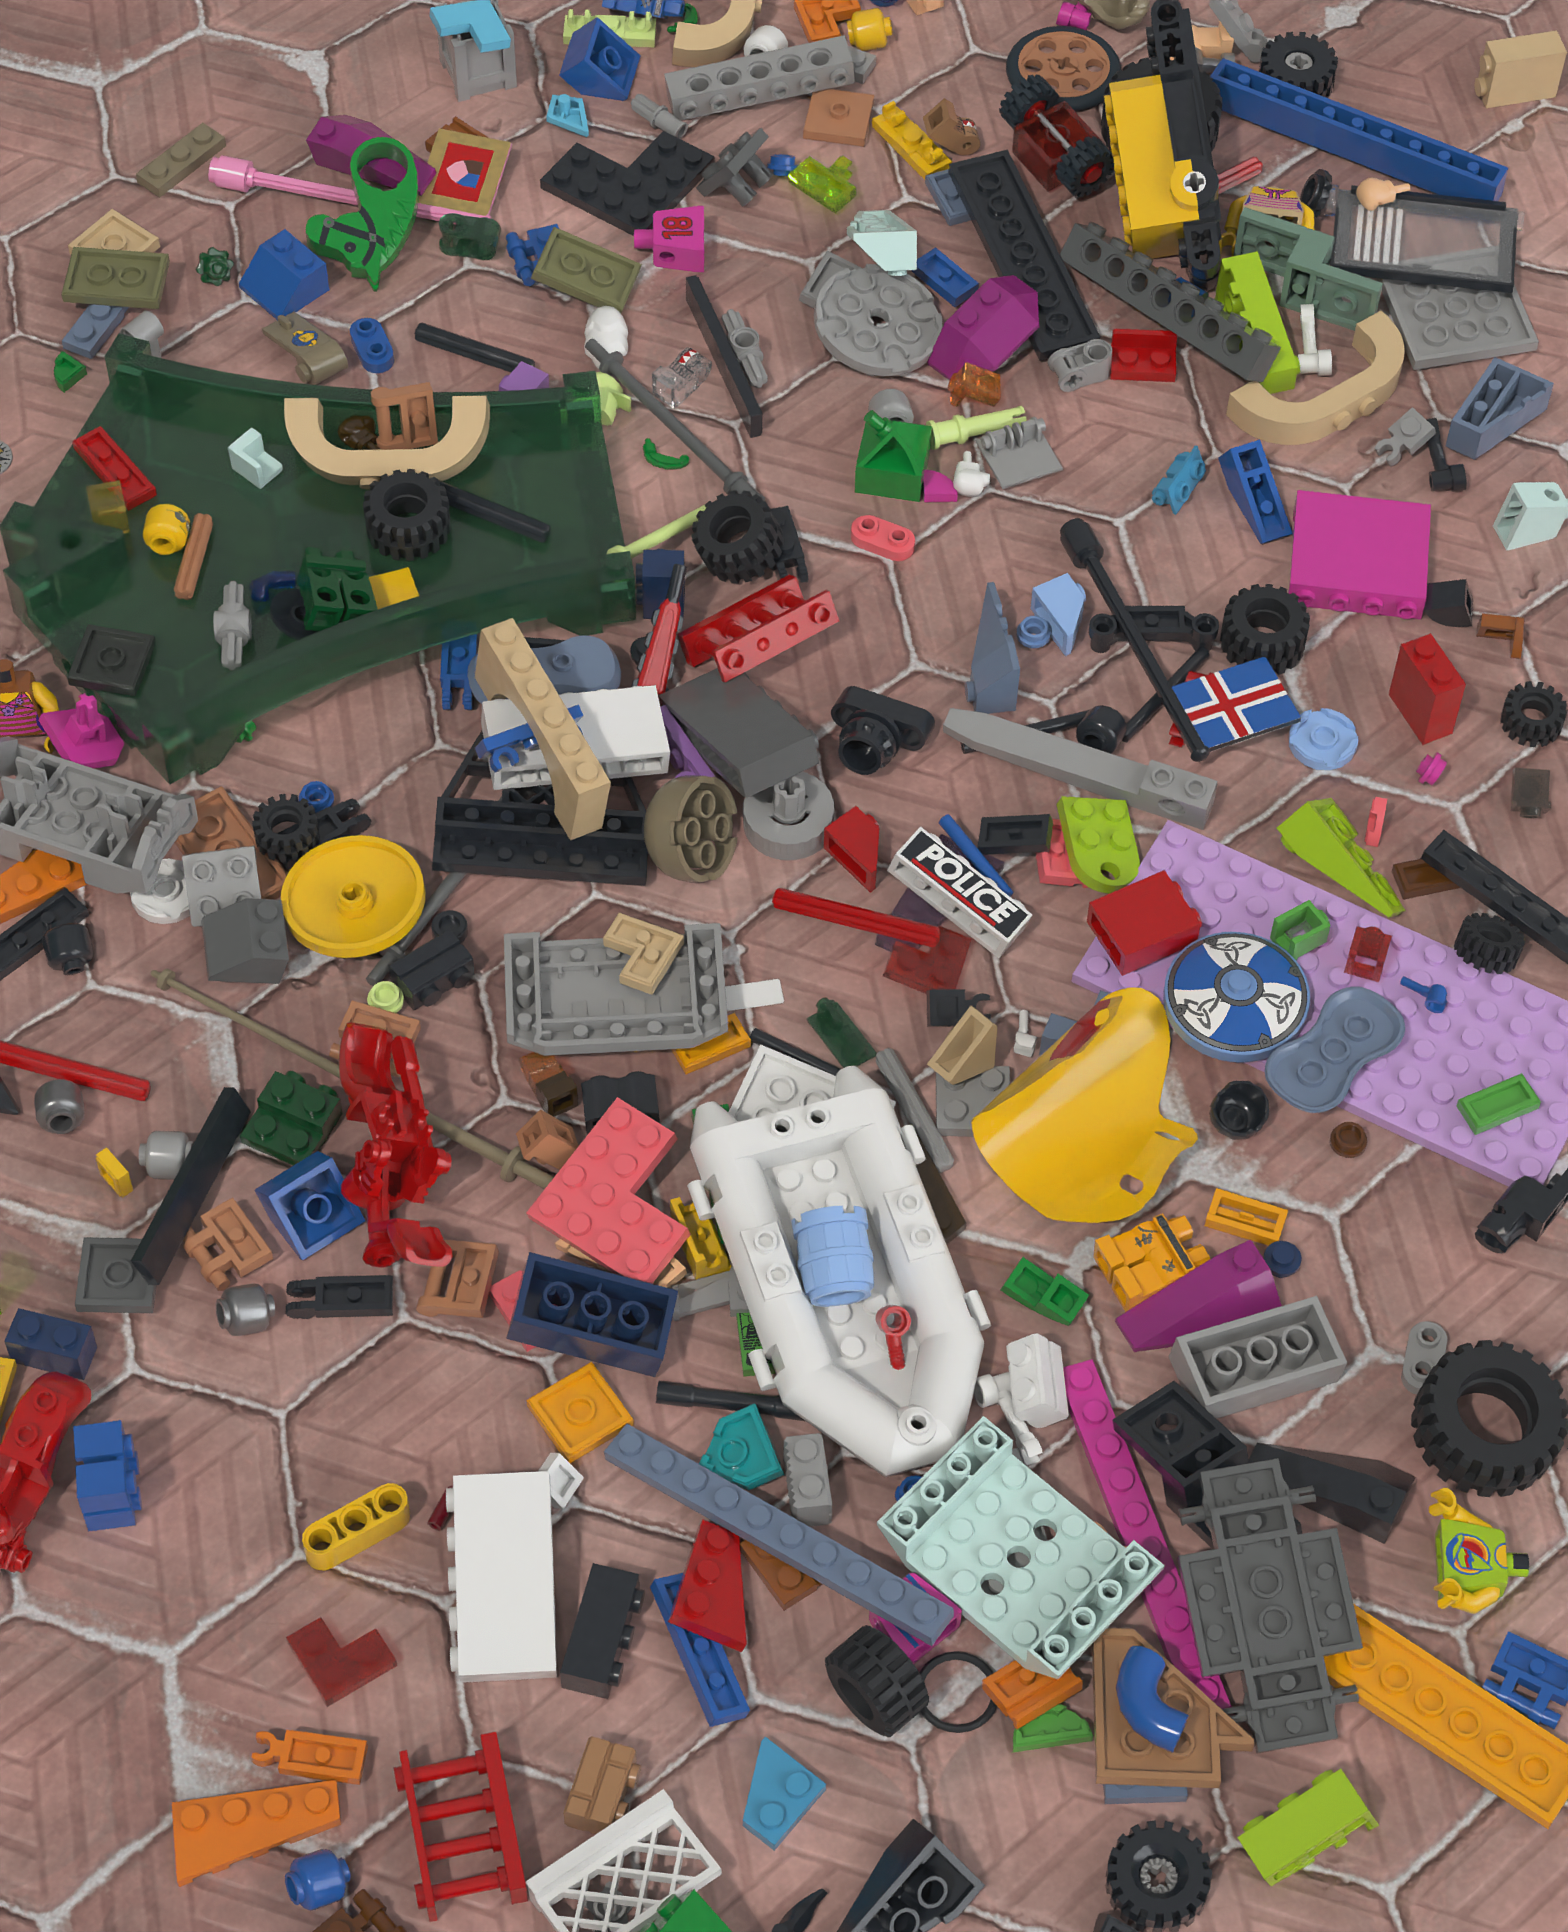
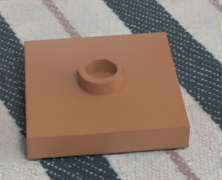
M834 89L812 92L803 130V138L864 147L874 106V95Z

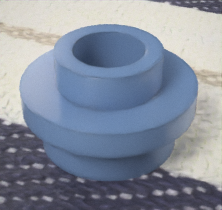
M1029 616L1018 625L1016 635L1022 645L1028 648H1040L1049 642L1051 630L1043 618Z

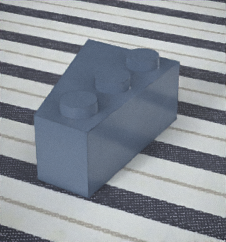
M1494 357L1452 419L1445 446L1474 460L1547 410L1554 383Z

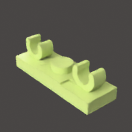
M569 9L568 15H565L563 44L569 45L574 31L598 17L629 46L655 47L656 18H652L650 12H646V18L634 17V11H630L629 17L617 15L591 16L590 10H585V16L573 15V9Z

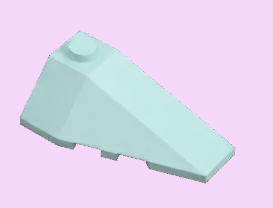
M890 210L857 212L854 221H851L850 226L847 227V235L884 271H888V275L893 276L907 275V270H917V231Z

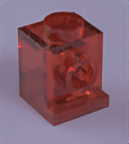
M1357 926L1344 973L1379 982L1392 936L1384 934L1377 927L1362 928ZM1356 956L1376 960V967L1356 962Z

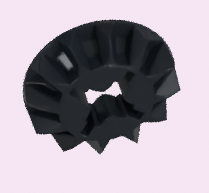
M1318 169L1307 179L1300 196V201L1313 210L1314 217L1316 218L1320 215L1321 210L1325 208L1332 189V175L1323 169Z

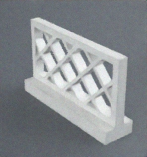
M663 1789L525 1883L530 1901L539 1913L542 1912L556 1932H569L566 1926L573 1927L572 1932H579L580 1928L600 1930L602 1932H638L646 1924L660 1916L656 1910L669 1896L675 1893L680 1897L693 1889L697 1892L720 1876L722 1871L675 1810L672 1799ZM672 1824L680 1832L679 1847L657 1845L658 1834ZM686 1841L692 1849L685 1848ZM632 1851L648 1853L644 1870L622 1868L624 1857ZM654 1854L676 1856L673 1874L651 1871ZM683 1857L700 1859L707 1867L706 1870L695 1877L680 1875ZM598 1874L613 1876L610 1894L588 1891L590 1880ZM620 1877L642 1880L639 1898L616 1895ZM649 1881L671 1883L669 1895L662 1900L645 1899ZM563 1898L578 1900L575 1918L558 1916L551 1906ZM585 1901L608 1903L604 1921L582 1919ZM614 1904L637 1907L634 1919L627 1924L612 1923L611 1918Z

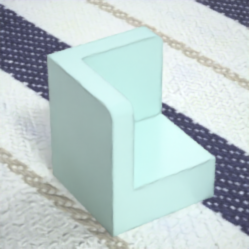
M252 427L228 447L232 469L259 489L263 488L283 470L282 464L264 451L262 436Z

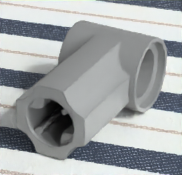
M147 310L120 329L121 339L130 349L134 370L140 375H154L162 369L158 338L164 334V329L158 318Z

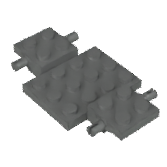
M1279 1458L1200 1472L1199 1479L1203 1493L1202 1503L1200 1506L1179 1508V1517H1181L1180 1522L1182 1526L1205 1521L1206 1526L1211 1532L1214 1550L1180 1555L1177 1559L1202 1678L1241 1671L1240 1676L1244 1691L1243 1705L1223 1708L1222 1710L1227 1715L1236 1714L1235 1716H1230L1236 1723L1247 1722L1253 1734L1257 1754L1338 1739L1334 1720L1336 1705L1359 1702V1695L1342 1696L1355 1693L1357 1691L1355 1684L1332 1689L1323 1656L1361 1650L1363 1646L1337 1528L1297 1535L1292 1512L1293 1505L1316 1502L1315 1494H1312L1314 1488L1310 1485L1289 1490L1282 1477Z

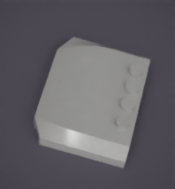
M720 923L684 925L685 934H681L684 935V945L653 995L620 984L619 975L631 956L605 947L603 945V938L540 941V932L504 934L507 1043L548 1056L694 1048L728 1032Z

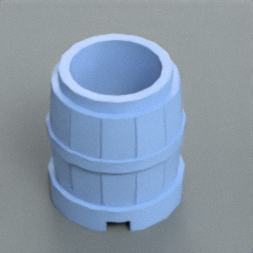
M830 1206L802 1213V1222H798L793 1218L791 1222L793 1236L797 1240L798 1270L801 1274L805 1295L809 1296L811 1304L821 1307L849 1305L870 1297V1290L874 1287L872 1263L874 1260L866 1231L869 1228L866 1209L854 1206V1213H844L843 1206Z

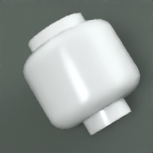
M764 25L758 27L745 42L744 56L787 48L788 41L782 31L774 26Z

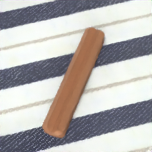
M198 513L194 516L174 586L175 597L178 599L190 600L193 597L213 526L212 517L209 514L203 515Z

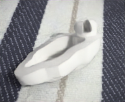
M602 306L593 311L585 328V345L590 339H595L609 354L618 351L625 356L628 352V328L621 313L611 306ZM584 345L585 354L592 359L594 365L599 369L601 363Z

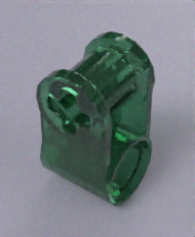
M457 213L446 214L439 220V230L442 233V237L439 240V249L448 256L490 260L496 254L501 227L497 221L487 217L479 218ZM454 222L456 223V228H455V230H453V223H454ZM453 239V247H450V242Z

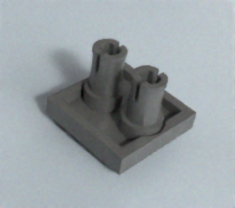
M759 128L751 135L746 131L734 144L730 143L719 153L720 159L717 163L713 162L702 172L701 176L704 179L696 189L705 197L719 186L721 188L725 187L740 205L744 207L753 199L757 192L738 173L742 168L759 188L774 175L755 154L769 136L762 128Z

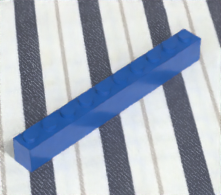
M1222 58L1210 76L1212 82H1215L1220 90L1223 103L1222 111L1438 195L1499 201L1502 196L1508 167L1224 58Z

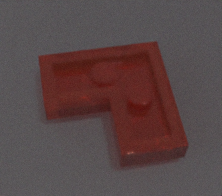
M939 925L938 928L941 932L940 940L936 947H929L928 953L895 941L882 976L925 994L927 990L956 989L972 939Z
M321 1617L286 1637L287 1644L327 1707L397 1666L394 1655L376 1628L343 1648H340Z

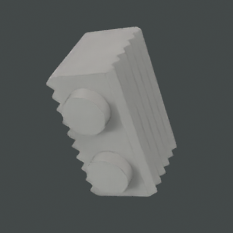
M822 1434L786 1437L784 1440L783 1461L791 1517L809 1527L832 1523L833 1505Z

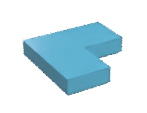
M475 0L430 8L429 16L440 37L470 32L481 53L510 48L511 38L490 0Z

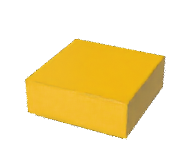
M107 1147L97 1153L96 1162L100 1175L119 1197L123 1198L133 1191L129 1172Z

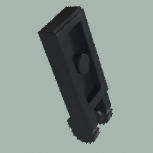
M789 506L772 508L771 511L783 532L781 535L784 538V545L780 546L782 553L779 558H774L775 565L771 570L775 572L777 580H780L788 575L785 568L795 567L799 582H808V571L804 560V553Z
M356 799L346 800L332 808L329 806L315 813L319 828V840H316L317 846L333 839L357 836L369 828L372 821L367 814L361 813L353 817L360 810V805ZM296 823L277 834H290L299 828V824ZM301 853L298 854V858L300 859L303 856ZM288 856L286 862L282 863L289 870L297 861L293 862L292 856Z
M328 1276L289 1281L286 1286L287 1295L294 1298H311L315 1295V1301L286 1304L285 1314L293 1319H310L314 1316L316 1318L393 1316V1276Z

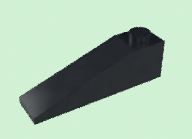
M1257 1443L1249 1458V1463L1279 1458L1282 1477L1289 1490L1310 1485L1314 1488L1312 1494H1315L1316 1502L1299 1505L1383 1544L1386 1543L1416 1478L1379 1460Z
M912 1819L884 1851L837 1932H927L941 1922L948 1924L957 1918L985 1885L933 1833Z

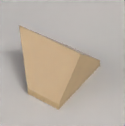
M970 1006L959 1022L948 1032L944 1042L927 1065L952 1085L994 1068L997 1025L976 1008Z

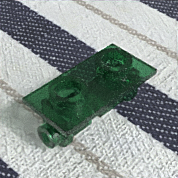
M827 997L817 1002V1013L806 1020L843 1068L848 1066L858 1067L876 1057V1051L837 1002L829 1000Z

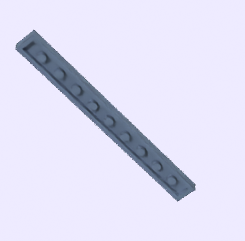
M627 1423L604 1451L605 1460L930 1646H933L954 1617V1609L951 1606Z

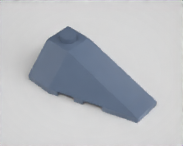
M994 582L987 583L971 665L970 681L965 682L967 702H973L975 712L987 714L1016 711L1020 676L1015 643L1012 635H1008V622L1006 617H1002V604Z

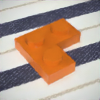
M794 0V10L809 43L841 36L836 22L851 19L854 12L861 11L858 0Z

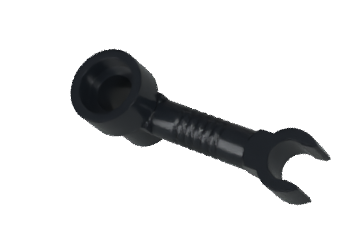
M1437 418L1426 419L1436 431V434L1426 442L1435 470L1429 472L1431 491L1451 489L1452 492L1466 490L1467 481L1464 465H1448L1446 463Z

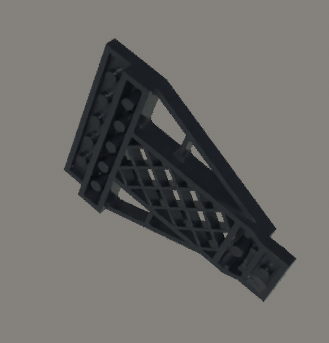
M524 637L530 648L549 647L565 641ZM481 730L441 797H437L432 871L646 886L648 858L644 839L646 809L632 777L609 780L611 781L610 786L624 787L634 811L606 809L602 829L570 841L554 813L555 800L552 784L546 788L542 785L531 786L530 788L536 795L527 801L518 793L525 787L502 789V801L454 798L467 775L491 777L489 763L476 761L478 755L475 747L484 739L483 731Z

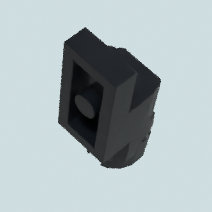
M1568 1168L1562 1176L1556 1173L1546 1187L1528 1176H1523L1514 1181L1494 1204L1492 1212H1489L1477 1226L1478 1230L1475 1232L1476 1240L1488 1250L1500 1254L1505 1253L1524 1234L1537 1242L1568 1202Z

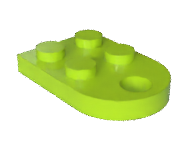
M1061 796L1056 805L1069 863L1076 877L1087 887L1101 893L1109 894L1126 887L1135 879L1139 872L1138 867L1140 866L1139 854L1126 800ZM1101 870L1110 872L1115 880L1104 877Z

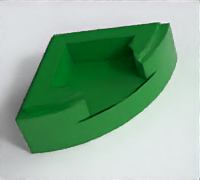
M62 351L55 359L54 378L58 388L65 393L87 375L86 366Z

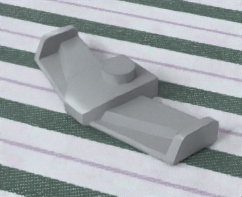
M733 1266L727 1272L672 1286V1289L678 1291L673 1313L674 1321L680 1320V1317L728 1304H730V1317H736L737 1313H749Z

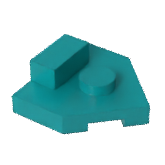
M755 1403L719 1419L709 1448L699 1462L701 1466L746 1490L754 1489L785 1475L768 1429L764 1425Z

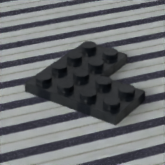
M663 131L627 168L576 142L540 179V186L542 190L634 236V229H653V213L674 209L703 178L701 176L702 172L715 162V156Z

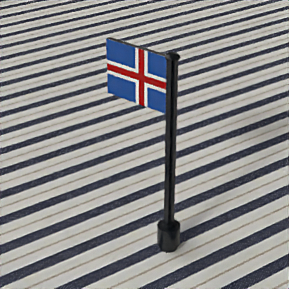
M1080 518L1069 520L1061 527L1060 541L1076 568L1088 570L1191 752L1190 758L1193 761H1203L1212 751L1301 722L1300 714L1266 657H1261L1171 687L1100 562L1104 549L1090 524Z

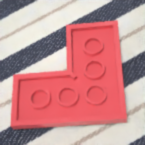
M617 1097L526 1214L529 1219L612 1273L653 1284L691 1234L687 1227L635 1194L678 1140L676 1134Z

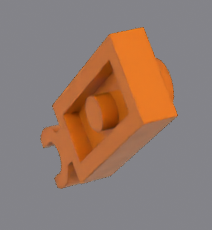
M286 1729L283 1741L277 1740L270 1732L260 1731L256 1733L257 1743L270 1746L266 1753H252V1762L257 1766L266 1767L274 1762H279V1774L327 1781L337 1780V1782L356 1785L361 1783L368 1749L367 1740Z

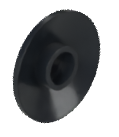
M287 589L281 591L273 598L270 605V616L276 627L285 635L301 642L318 643L329 639L335 633L305 630L303 619L306 611L300 589Z

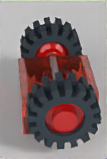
M1032 74L1028 75L1027 80L1025 78L1020 79L1018 86L1016 84L1011 86L1013 89L1011 93L1006 92L1004 95L1006 100H1001L1000 105L1002 107L999 108L1002 118L1014 130L1012 153L1047 192L1061 185H1064L1075 197L1076 195L1083 197L1084 193L1087 196L1091 194L1092 189L1098 190L1100 188L1099 184L1101 182L1105 184L1108 180L1106 176L1113 173L1111 169L1114 167L1112 152L1066 101L1059 103L1058 93L1043 77L1038 74L1034 77Z

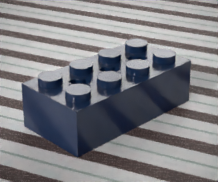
M529 1252L522 1272L506 1339L656 1377L664 1358L678 1291Z

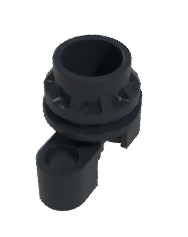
M857 686L845 688L831 709L833 721L842 727L839 735V758L846 768L861 775H869L876 772L879 768L885 767L896 756L900 747L910 751L921 749L935 727L934 717L927 710Z

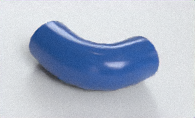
M1132 1646L1128 1649L1122 1661L1116 1684L1121 1713L1136 1733L1152 1744L1173 1753L1189 1715L1164 1703L1157 1693L1158 1682L1166 1667L1163 1658L1151 1649L1143 1646Z

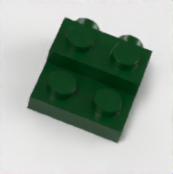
M275 1071L257 1099L258 1108L240 1135L241 1143L294 1166L313 1153L320 1151L343 1114L340 1098H338L337 1092L329 1086L319 1085L316 1089L307 1085L305 1079L294 1071H287L285 1075Z

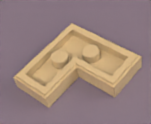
M618 913L603 937V945L631 956L619 975L620 984L653 995L684 945V935Z

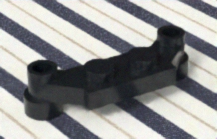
M1126 606L1145 641H1187L1192 644L1195 651L1199 647H1204L1209 652L1213 641L1218 636L1219 621L1211 614L1202 613L1194 617L1185 611V606ZM1102 613L1091 618L1088 633L1091 638L1090 647L1094 652L1105 653L1115 642L1127 641L1113 614Z

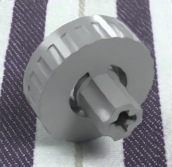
M802 771L745 798L743 802V828L745 835L755 849L771 858L799 860L809 857L824 847V828L834 822V799L830 790L817 777ZM806 813L809 814V816H808V817L806 816V818H805V820H804L803 822H801V823H799V824H795V825H782V824H780V823L775 822V821L772 819V818L774 817L777 821H779V822H781V823H784V824H793V823H797V822H799L801 819H803V817L805 816Z

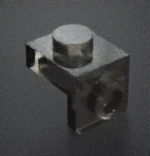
M1513 769L1510 811L1520 812V817L1541 818V813L1546 814L1551 809V801H1548L1550 770Z

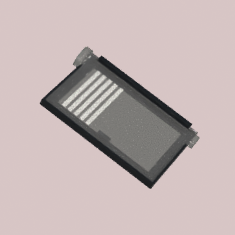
M1331 184L1332 189L1329 193L1330 198L1327 200L1325 216L1335 217L1333 231L1335 239L1330 266L1363 277L1407 281L1422 285L1433 284L1513 293L1517 231H1522L1525 212L1518 211L1516 208H1507L1506 202L1409 191L1397 193L1394 202L1379 205L1375 210L1369 211L1361 205L1356 196L1358 186L1352 185L1351 190L1339 189V185Z

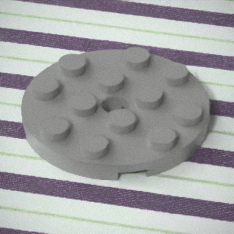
M866 264L865 268L849 270L848 267L835 273L822 286L814 307L815 329L825 348L838 361L870 376L902 375L924 365L933 352V347L943 324L941 313H938L933 303L934 297L923 284L909 274L902 276L888 275V271H884L877 264ZM871 317H881L886 323H877L875 326Z

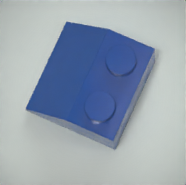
M597 17L573 32L559 76L581 95L624 101L628 99L641 55Z
M286 229L259 246L239 282V288L276 320H278L277 317L279 315L286 316L292 312L299 311L330 290L326 263Z
M319 1151L254 1190L271 1222L301 1260L306 1259L366 1221L359 1207L346 1200L342 1195L341 1184L344 1179L333 1158Z

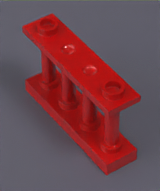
M789 574L678 633L677 637L688 665L695 667L714 657L721 679L726 683L839 622V618L830 591L825 590L805 600L803 599L797 578Z
M496 1732L480 1735L482 1749L476 1750L475 1755L410 1768L408 1752L404 1750L399 1751L401 1766L393 1767L398 1792L406 1791L422 1878V1883L414 1884L418 1909L427 1908L429 1922L438 1920L435 1902L500 1888L501 1892L509 1891L512 1905L528 1901L525 1877ZM477 1771L479 1775L487 1774L489 1788L482 1789L481 1794L417 1807L414 1784ZM486 1810V1814L493 1812L495 1814L497 1826L489 1828L490 1832L424 1846L420 1823ZM493 1849L494 1853L502 1851L504 1866L497 1867L496 1872L431 1885L427 1862Z

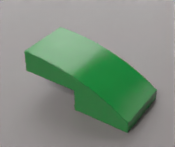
M1024 1257L1021 1258L1000 1289V1291L1027 1308L1067 1326L1071 1324L1089 1297V1294L1059 1273L1053 1278Z

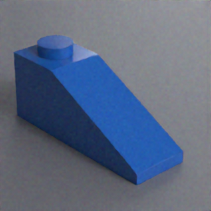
M1257 440L1237 446L1222 454L1218 460L1228 488L1260 544L1293 534L1261 441Z

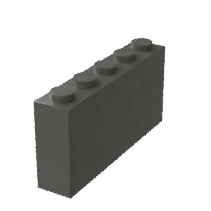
M718 668L658 695L660 706L666 705L703 760L745 798L819 764L816 751L819 748V742L815 733L811 729L807 730L802 726L794 714L790 715L787 713L778 700L771 699L762 686H756L745 672L725 683L721 679Z

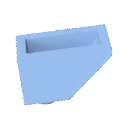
M1068 573L1033 587L1030 607L1035 616H1039L1047 622L1051 630L1050 636L1064 656L1072 652L1083 617L1084 602L1086 601L1084 589L1079 583H1075Z

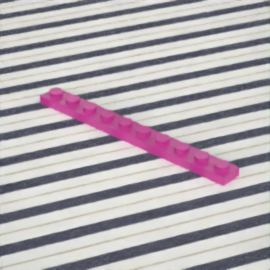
M1093 1359L1063 1367L1068 1410L1121 1545L1128 1546L1135 1540L1164 1564V1569L1141 1592V1596L1166 1659L1217 1706L1222 1709L1229 1708L1231 1704L1220 1676L1206 1678L1201 1676L1182 1581L1127 1444L1114 1430L1112 1420L1116 1417Z

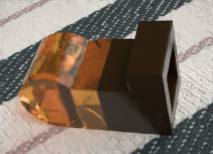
M532 1051L519 1057L523 1074L544 1112L556 1117L578 1106L577 1086L571 1076L568 1077L562 1066L558 1064L555 1055L544 1056ZM566 1096L562 1103L553 1104L554 1101Z

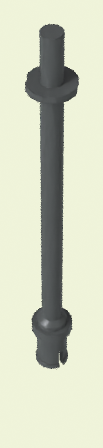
M590 339L586 343L585 348L601 363L599 366L600 372L610 376L614 375L724 482L723 490L727 495H729L730 491L737 490L741 494L745 490L750 491L752 496L755 494L759 495L765 501V497L747 482L748 478L743 472H732L622 366L624 359L620 352L615 351L609 354L595 339Z
M525 787L518 792L526 801L535 794L530 787ZM450 872L424 904L422 914L411 931L394 945L379 951L382 958L366 977V981L371 986L384 979L389 972L388 965L405 956L404 952L467 873Z

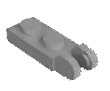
M1210 0V8L1229 35L1234 38V42L1239 49L1250 59V62H1260L1263 47L1265 48L1267 43L1263 31L1254 28L1250 15L1243 13L1238 5V0Z

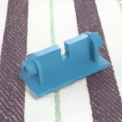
M1194 446L1190 453L1183 452L1178 454L1166 472L1167 478L1163 477L1152 491V501L1157 505L1170 504L1175 515L1188 500L1191 492L1206 472L1205 463L1202 460L1198 446Z

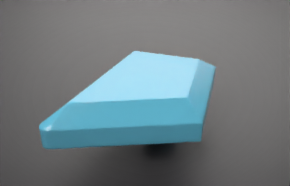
M567 94L560 96L552 95L546 116L547 122L588 137L589 129L583 98L570 97Z

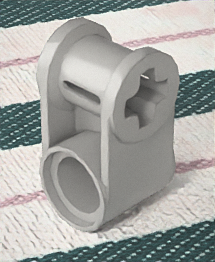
M1093 339L1080 345L1057 350L1049 357L1047 363L1050 370L1058 376L1060 389L1064 392H1071L1080 387L1103 382L1109 378L1112 364V347L1105 340Z

